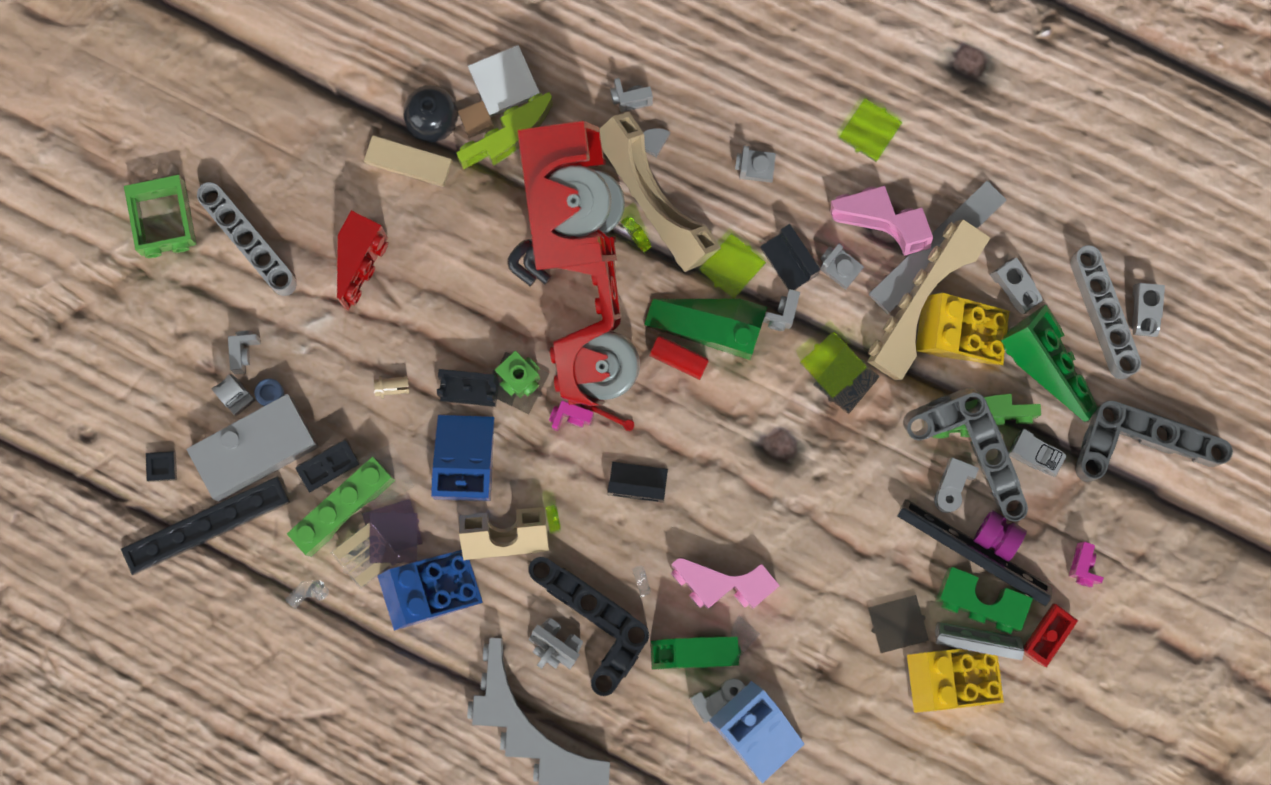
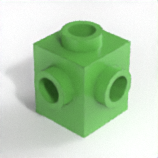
M516 351L495 369L496 374L503 380L500 386L510 396L515 393L519 398L524 394L528 397L539 387L537 382L540 380V376L537 371L540 368L531 358L527 357L524 360ZM517 375H524L521 379H516Z

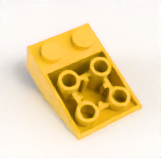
M946 293L929 295L920 312L916 351L938 357L1001 366L1004 363L1005 355L1001 340L1007 333L1010 311Z
M965 649L907 655L914 713L1004 703L999 661L996 655Z

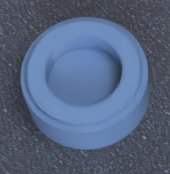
M264 379L255 388V398L262 406H266L284 396V389L276 380Z

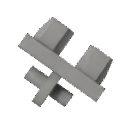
M548 618L541 626L537 624L528 639L536 645L533 653L541 658L537 666L542 669L548 663L556 669L561 663L568 669H571L580 655L578 652L583 641L573 634H570L564 643L557 639L555 636L561 626L552 618Z

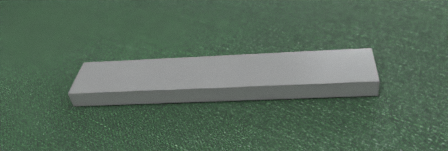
M986 181L932 233L933 239L930 249L910 254L869 293V296L889 314L898 306L902 297L907 292L910 294L914 288L913 280L921 269L925 270L930 261L927 258L935 246H940L944 240L942 234L949 223L964 219L978 229L1006 202V199Z

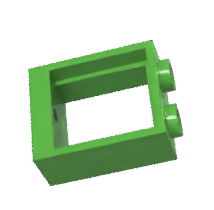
M180 175L124 186L134 246L141 256L156 258L161 256L162 252L170 250L175 253L185 252L189 250L190 246L197 245L186 185ZM177 194L185 236L147 244L139 202Z

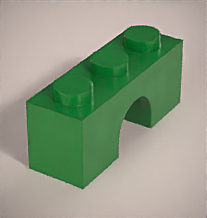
M954 567L947 569L936 601L943 603L941 608L953 613H958L959 610L969 613V619L985 624L986 620L996 624L995 629L1007 634H1012V631H1022L1033 598L1008 588H1003L992 605L983 604L978 600L975 593L979 577Z

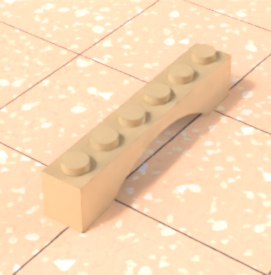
M630 112L612 116L600 128L603 152L684 272L701 266L721 248L706 225L682 214L661 192L648 164L644 133Z
M964 219L954 223L951 222L945 228L942 234L944 240L940 246H935L927 258L930 261L925 270L921 269L913 280L914 288L910 294L907 292L898 304L900 310L897 315L889 318L883 328L885 334L880 341L876 340L868 352L871 356L867 362L894 380H902L917 357L915 343L916 328L921 309L929 294L949 273L964 265L976 262L990 240L989 236Z

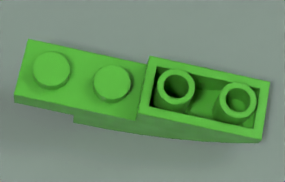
M1012 394L984 397L997 425L1005 424V420H1016V424H1031L1033 419L1041 416V404L1012 405ZM977 399L966 402L965 409L974 408L977 404ZM965 425L932 436V438H948L949 433H960V437H970Z

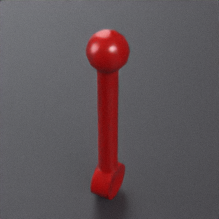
M580 404L581 408L591 410L622 425L626 431L634 429L635 425L632 420L625 421L596 406Z

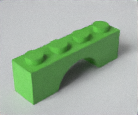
M372 456L293 527L287 535L306 556L312 557L333 538L336 531L354 513L367 503L375 500L396 480Z

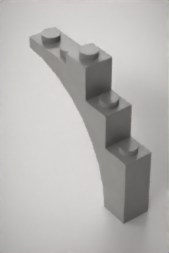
M489 638V644H484L483 661H488L487 673H482L481 690H486V696H474V701L468 702L467 718L472 719V725L507 727V733H501L500 750H505V757L539 758L540 764H534L533 781L539 782L538 785H609L610 761L586 758L570 752L549 740L529 721L517 704L508 683L503 661V639Z

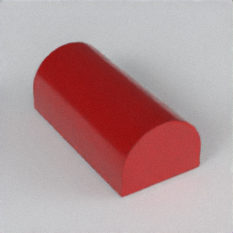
M661 336L657 337L649 355L698 380H701L709 364L707 358Z
M1053 603L1023 646L1024 655L1035 663L1047 668L1078 620L1059 605Z

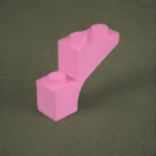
M874 186L868 187L861 193L854 195L843 194L831 201L830 213L834 221L884 231L898 242L904 256L931 248L933 235L923 208L915 210L907 208L895 215L885 186L879 188Z
M679 558L671 564V567L674 569L671 575L681 586L685 583L692 590L689 596L699 608L704 605L709 609L734 587L737 591L734 596L744 608L749 605L753 609L780 586L762 564L753 571L741 576H728L683 558Z

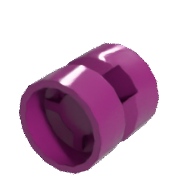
M991 510L981 523L973 541L985 549L994 548V554L1009 562L1021 546L1027 530L1014 522L1007 524L1004 516Z

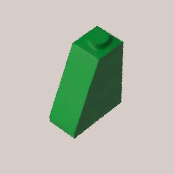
M738 637L675 638L651 641L652 670L739 666L741 648L738 644Z

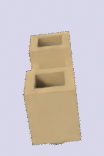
M545 507L516 510L517 520L515 524L505 529L496 528L491 525L488 513L459 515V535L463 560L548 552L549 544Z

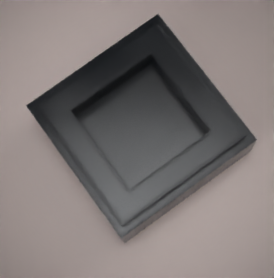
M175 451L145 453L147 482L177 480Z

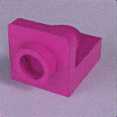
M561 401L559 407L554 406L549 421L553 422L552 429L555 431L559 430L564 416L568 418V423L583 428L584 424L591 425L594 412Z
M1087 542L1077 543L1068 576L1076 578L1077 584L1092 588L1093 584H1100L1104 577L1088 573V570L1093 568L1096 561L1095 545Z

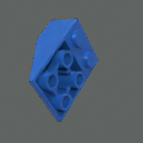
M438 415L431 497L434 500L491 501L495 417Z
M462 550L391 568L378 575L394 631L483 603L470 560H463Z

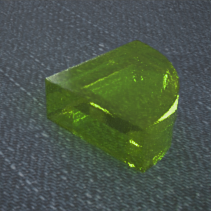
M629 216L620 221L629 236L643 252L651 248L648 237L637 222Z
M555 505L546 506L545 511L550 534L560 533L562 530L557 507Z

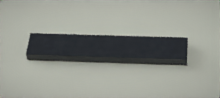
M277 476L121 548V552L131 575H136L287 505L290 501Z
M905 499L897 515L900 519L1044 606L1051 600L1053 588L1049 584L1014 563L1007 562L997 556L991 549H985L975 543L971 537L908 499Z

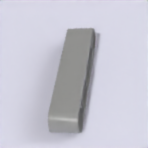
M212 182L202 184L197 191V199L274 292L281 296L292 294L296 289L297 281L287 266L217 184ZM218 193V198L215 202L206 203L209 194ZM227 214H236L235 220L232 223L224 224L223 220ZM253 234L251 243L247 245L241 244V239L244 235ZM271 255V260L267 265H258L261 256ZM282 275L288 276L289 280L285 286H276L278 277Z
M1087 245L1080 248L1073 255L1070 262L1071 268L1111 374L1117 379H1127L1138 372L1141 367V359L1102 255L1096 247ZM1080 256H1088L1092 262L1091 266L1082 264ZM1090 281H1097L1101 286V292L1093 291L1090 287ZM1100 307L1108 308L1111 312V318H1104L1100 314ZM1113 332L1119 335L1121 339L1120 345L1111 342L1110 333ZM1120 359H1126L1130 363V371H1124L1120 367Z

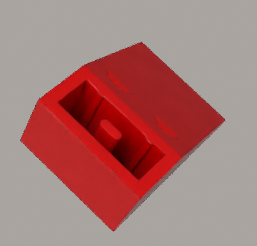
M352 210L338 233L337 299L344 309L348 311L351 305L355 306L362 295L360 288L365 280L369 281L375 271V266L373 265L377 257L384 255L389 244L387 242L388 237L380 224Z

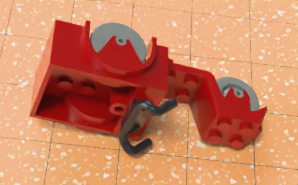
M586 121L518 130L532 239L521 241L510 253L507 264L509 270L530 287L536 279L545 285L548 283L552 276L545 269L561 268L591 275L593 286H598L599 297L595 298V308L597 315L601 314L602 320L553 342L554 346L550 347V357L552 364L556 363L558 375H554V387L556 392H560L561 398L567 399L569 405L601 406L606 403L604 400L617 398L630 390L635 384L640 371V359L633 343L624 335L613 332L621 324L615 274V261L617 260L615 249L616 237H608L606 233L616 227L623 216L625 208L624 194L619 183L611 175L600 170L588 168L606 165V161L603 158L599 126ZM525 254V256H524V258H523V264H524V267H523L522 265L519 264V260H520V259L522 258V256Z

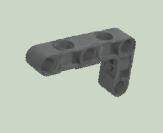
M965 388L935 399L905 415L903 419L904 429L911 438L919 441L965 425L972 440L970 442L981 471L989 482L992 489L991 495L994 497L998 509L1010 521H1020L1026 516L1028 505L1021 490L1020 481L995 419L989 410L986 400L978 391L973 388ZM969 397H977L976 406L972 409H965V401ZM923 419V428L919 431H912L911 425L913 421ZM990 449H998V455L995 459L986 460V453ZM1018 500V507L1015 510H1006L1007 504L1010 501Z
M1107 401L1098 406L1091 417L1089 427L1083 438L1075 471L1077 476L1085 482L1101 478L1107 471L1120 434L1139 440V443L1168 454L1175 453L1192 459V462L1208 467H1216L1227 463L1233 455V449L1228 441L1207 434L1194 427L1116 401ZM1104 408L1113 412V422H1109L1103 417ZM1158 427L1165 429L1167 432L1166 441L1159 439L1157 436ZM1212 446L1220 450L1221 458L1219 460L1212 456ZM1087 461H1092L1096 465L1097 472L1095 475H1091L1086 471L1085 465Z

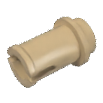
M379 376V379L374 380L375 397L381 396V399H384L386 395L409 394L408 376L382 379V376Z

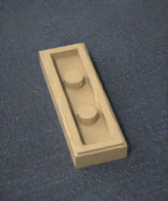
M372 135L364 162L368 165L444 187L452 159Z

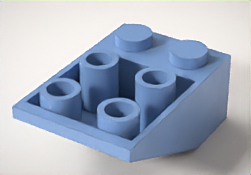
M752 681L709 720L762 784L804 745V742L777 705L762 688Z

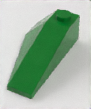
M653 299L644 326L750 360L767 307L744 299Z
M1045 304L1006 333L1001 340L1004 350L1020 368L1084 422L1089 421L1095 413L1097 405L1084 377L1079 374L1077 375L1074 369L1073 361L1076 359L1073 352L1067 353L1061 338L1065 335L1061 326Z

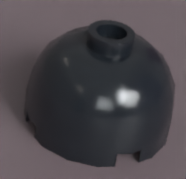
M425 85L416 88L408 95L404 103L403 118L408 131L415 138L437 142L446 139L454 131L458 121V108L454 98L445 89L436 85Z

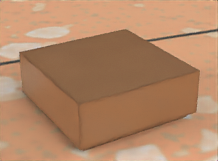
M483 101L458 111L469 138L494 128Z

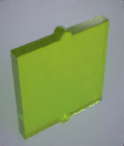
M864 98L840 134L839 139L853 147L856 153L861 152L877 162L903 122L886 112V108H880Z
M731 233L720 245L721 248L699 270L714 282L715 287L719 286L731 298L735 299L766 262L751 250L752 247L750 245L746 246Z
M835 332L820 344H815L814 350L800 361L801 365L832 399L847 385L852 386L853 380L867 369L866 365Z

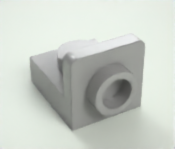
M620 78L614 79V88H610L613 104H619L620 112L653 105V95L650 86L643 87L642 85H637L629 88L627 92H623Z
M744 146L742 153H737L735 170H740L739 179L772 183L776 153L749 150V146Z
M839 243L835 249L830 246L820 258L823 261L820 269L846 290L863 270L864 266L843 251L844 246Z
M789 289L787 297L781 296L777 312L782 313V316L766 312L763 322L767 323L768 327L773 330L784 331L785 328L790 329L800 292Z
M238 331L236 336H228L230 370L234 374L246 373V365H250V355L248 348L244 349V346L260 345V338L257 334H253L252 331Z

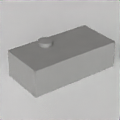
M286 394L186 450L212 499L221 502L319 448V445L294 399L289 394Z

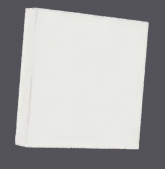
M519 45L468 66L490 117L502 113L513 106L526 103L532 96L540 93Z

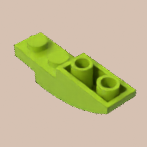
M550 92L544 95L538 93L532 96L527 104L507 109L503 113L504 116L500 117L502 129H492L480 141L476 143L470 141L462 145L460 151L456 154L463 169L486 157L490 159L494 166L520 148L518 130L540 127L553 105Z

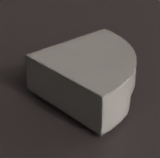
M658 128L649 129L643 132L645 150L657 158L670 132Z

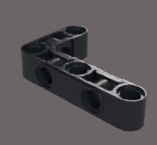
M545 557L533 559L530 562L528 572L537 584L616 639L591 679L592 690L597 695H611L639 658L638 655L649 639L648 628L631 616L628 611L565 568H561ZM539 563H545L550 568V572L545 578H538L534 575V568ZM592 595L597 599V606L594 610L586 611L581 607V600L584 596ZM638 627L644 631L645 638L641 643L634 644L629 640L628 632L631 628ZM607 675L611 678L612 687L609 691L601 692L596 688V679L599 676Z

